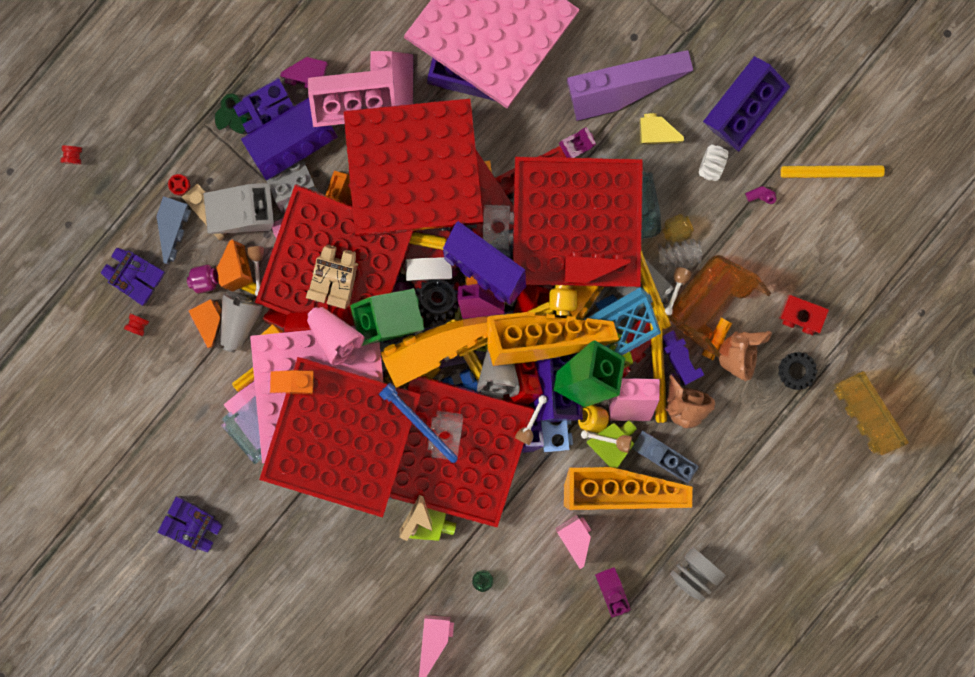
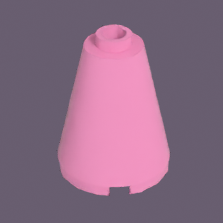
M315 307L308 313L307 322L332 365L338 366L354 355L351 351L355 347L359 350L365 337L325 308Z

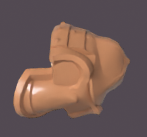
M734 332L733 335L721 344L718 352L720 365L741 380H750L756 367L757 345L768 342L772 332Z
M672 373L669 376V393L665 409L672 421L683 428H694L714 410L715 400L701 391L682 388L680 386V378Z

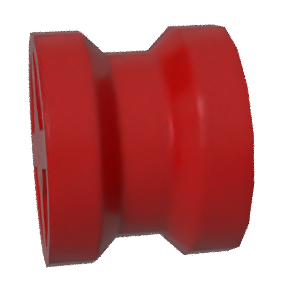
M63 145L61 147L63 157L60 158V163L81 165L80 153H82L83 148Z
M176 174L170 177L168 187L173 194L183 196L190 190V181L184 175Z
M130 313L129 322L124 326V329L143 337L145 333L144 328L149 324V321Z

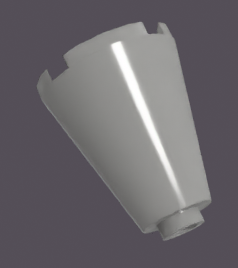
M226 292V294H223L220 344L224 346V350L236 352V350L242 348L264 307L255 303L256 298L252 301L247 298L248 295Z
M487 348L477 384V392L481 391V393L498 398H503V394H510V397L517 395L520 387L515 364L493 366Z

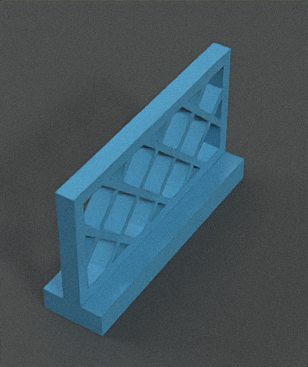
M641 287L588 317L589 319L613 321L616 331L617 329L623 331L620 341L614 343L618 344L615 352L620 355L626 354L661 334L651 305L653 302L651 295ZM646 307L644 316H637L638 311ZM630 317L626 327L619 326L622 319ZM635 319L641 321L637 331L631 330ZM646 323H651L653 330L646 334L642 333ZM629 333L635 334L632 342L629 344L625 343Z

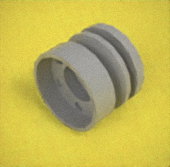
M692 547L684 556L689 566L686 568L678 563L677 567L683 573L678 575L672 570L670 575L676 584L689 596L703 603L706 598L699 593L701 589L710 595L711 590L706 585L708 581L717 586L726 575Z

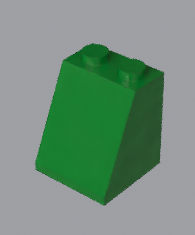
M414 289L371 296L350 305L355 328L365 337L362 346L412 335L424 330L423 318L420 315L418 298L415 295Z
M594 340L557 371L554 391L583 407L619 396L625 357Z

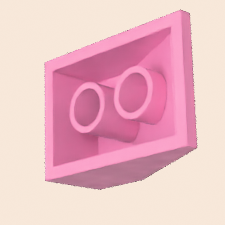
M425 615L419 677H427L448 643L449 637H453L454 623L450 622L451 617Z

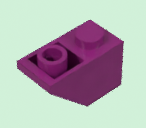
M305 57L282 71L280 77L285 79L284 83L296 86L297 83L305 84L304 88L308 89V78L325 76L328 63Z
M479 284L458 286V303L463 319L505 314V301H499L491 290H485Z
M615 567L595 574L611 618L631 611Z

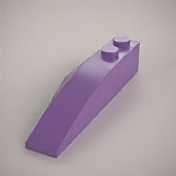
M689 51L648 58L568 77L567 85L576 121L616 112L692 72L693 67Z

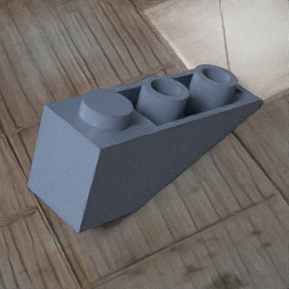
M163 196L157 213V223L163 262L169 265L170 261L174 262L177 250L175 247L177 241L181 242L184 234L182 226L184 221L188 222L191 210H188L189 205Z
M644 431L641 432L631 448L687 484L699 467Z

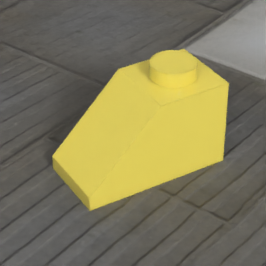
M656 113L644 114V118L639 120L641 145L683 143L684 136L663 117H657Z

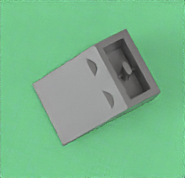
M269 183L247 184L203 194L208 234L270 231L274 224Z

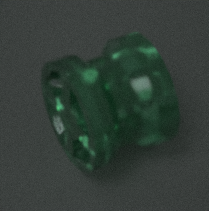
M479 570L473 575L472 584L477 591L486 592L493 585V577L488 571Z

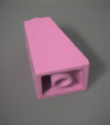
M622 379L620 395L609 399V421H651L659 402V379Z

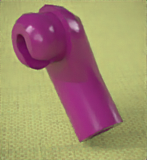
M764 186L745 193L748 202L760 199L768 204H774L777 200L775 192Z

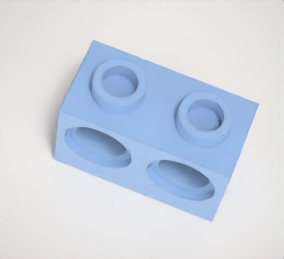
M561 421L559 425H552L551 422H541L544 452L569 450V445H573L572 433H568L567 425L571 424V421ZM560 434L563 436L564 442L561 446H554L552 444V437L554 435Z

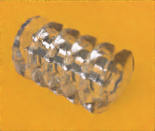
M694 238L690 239L689 245L686 240H682L681 246L677 241H674L673 248L669 242L665 243L664 249L660 243L657 244L660 265H664L665 269H668L670 262L674 268H676L678 261H680L682 267L685 266L686 260L689 261L690 265H693L694 259L699 264L702 262L700 239H698V243L695 242Z

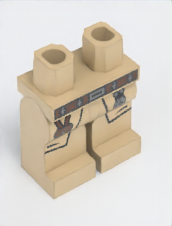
M326 245L321 255L316 259L311 285L306 298L322 303L327 301L329 305L345 309L350 305L358 264L355 263L356 253L345 250L343 251L342 259L335 257L337 248Z

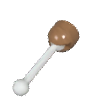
M262 246L247 248L248 258L255 265L256 296L261 286L258 262L264 256V248Z
M677 267L675 269L673 277L676 287L669 306L665 308L667 315L673 313L672 307L680 286L687 284L690 280L691 272L685 268Z
M542 395L539 397V404L528 426L521 428L515 436L517 440L528 445L531 444L533 439L531 427L542 405L547 402L546 396Z
M587 430L581 432V437L584 439L589 437L615 443L620 451L629 453L632 442L631 436L622 435L616 440L590 434Z

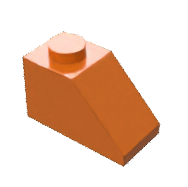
M233 239L229 241L217 266L219 284L221 287L232 292L253 282L245 246Z
M210 299L189 310L207 348L214 347L222 318L220 315L222 313L218 301L214 303Z
M271 371L270 393L313 394V371Z

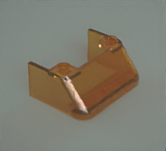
M716 255L708 260L673 304V313L667 316L671 323L694 343L713 355L720 357L721 353L711 342L714 338V332L708 327L711 321L732 296L740 299L746 298L754 289L767 296H770L771 292L757 274L721 255Z

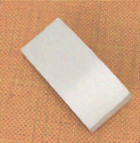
M444 257L405 260L406 281L452 279L451 265Z

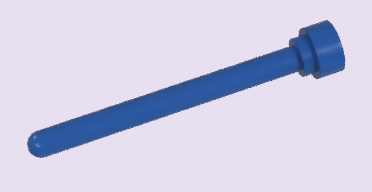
M390 382L379 395L384 400L391 401L450 462L456 463L458 457L397 395V388Z

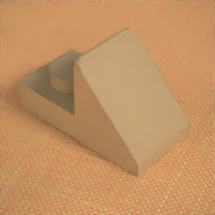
M421 495L418 496L400 528V538L406 541L410 535H415L419 525L432 531V521L424 497Z

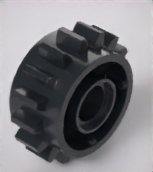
M448 279L428 280L426 283L422 281L421 288H416L415 292L418 298L420 315L426 317V321L433 320L434 323L441 320L444 323L447 317L452 319L453 312L458 311L457 305H459L458 291L454 290L455 285H450ZM437 297L440 298L442 302L436 303L432 299Z

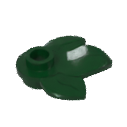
M227 94L221 100V108L215 113L216 127L218 130H222L229 125L236 133L243 134L245 131L243 123L247 122L246 118L252 117L249 112L238 117L235 109L229 108L227 103L234 101L237 104L241 99L236 94Z

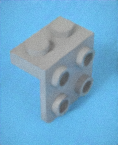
M303 159L267 180L283 217L294 185L298 184L318 192Z

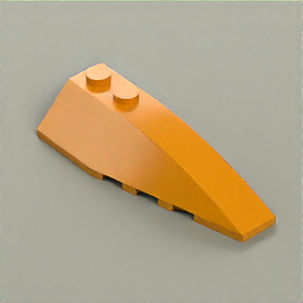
M535 312L488 316L487 318L488 351L493 366L532 362L575 354L594 340L604 346L619 340L613 321L589 318L578 320L571 316L560 318L555 317L553 314L542 316L535 315Z
M488 316L459 320L441 325L415 336L409 335L403 339V342L397 345L391 344L385 347L384 351L381 352V356L395 387L397 388L439 367V361L446 357H449V359L457 356L459 349L462 347L469 349L477 343L479 337L487 338Z
M569 467L564 484V507L569 510L692 508L693 487L613 467Z

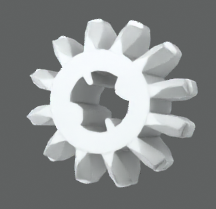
M710 145L703 156L699 175L707 180L717 181L720 179L727 163L728 150L718 145Z

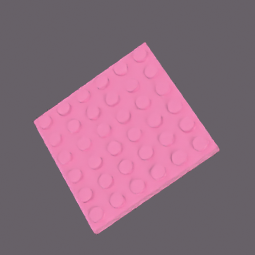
M431 0L405 33L404 38L508 109L577 16L580 9L567 0Z
M312 330L250 336L262 464L265 463L286 395L270 393L271 371L294 370L297 357L383 383L380 342L361 346L359 350L355 347L351 351L354 354L351 358L335 366L328 361Z

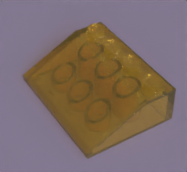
M863 370L854 371L833 384L836 388L833 390L840 401L843 399L847 405L845 407L847 414L850 418L854 417L858 422V425H856L858 431L862 436L866 435L870 441L867 445L873 454L877 452L878 455H884L909 443Z

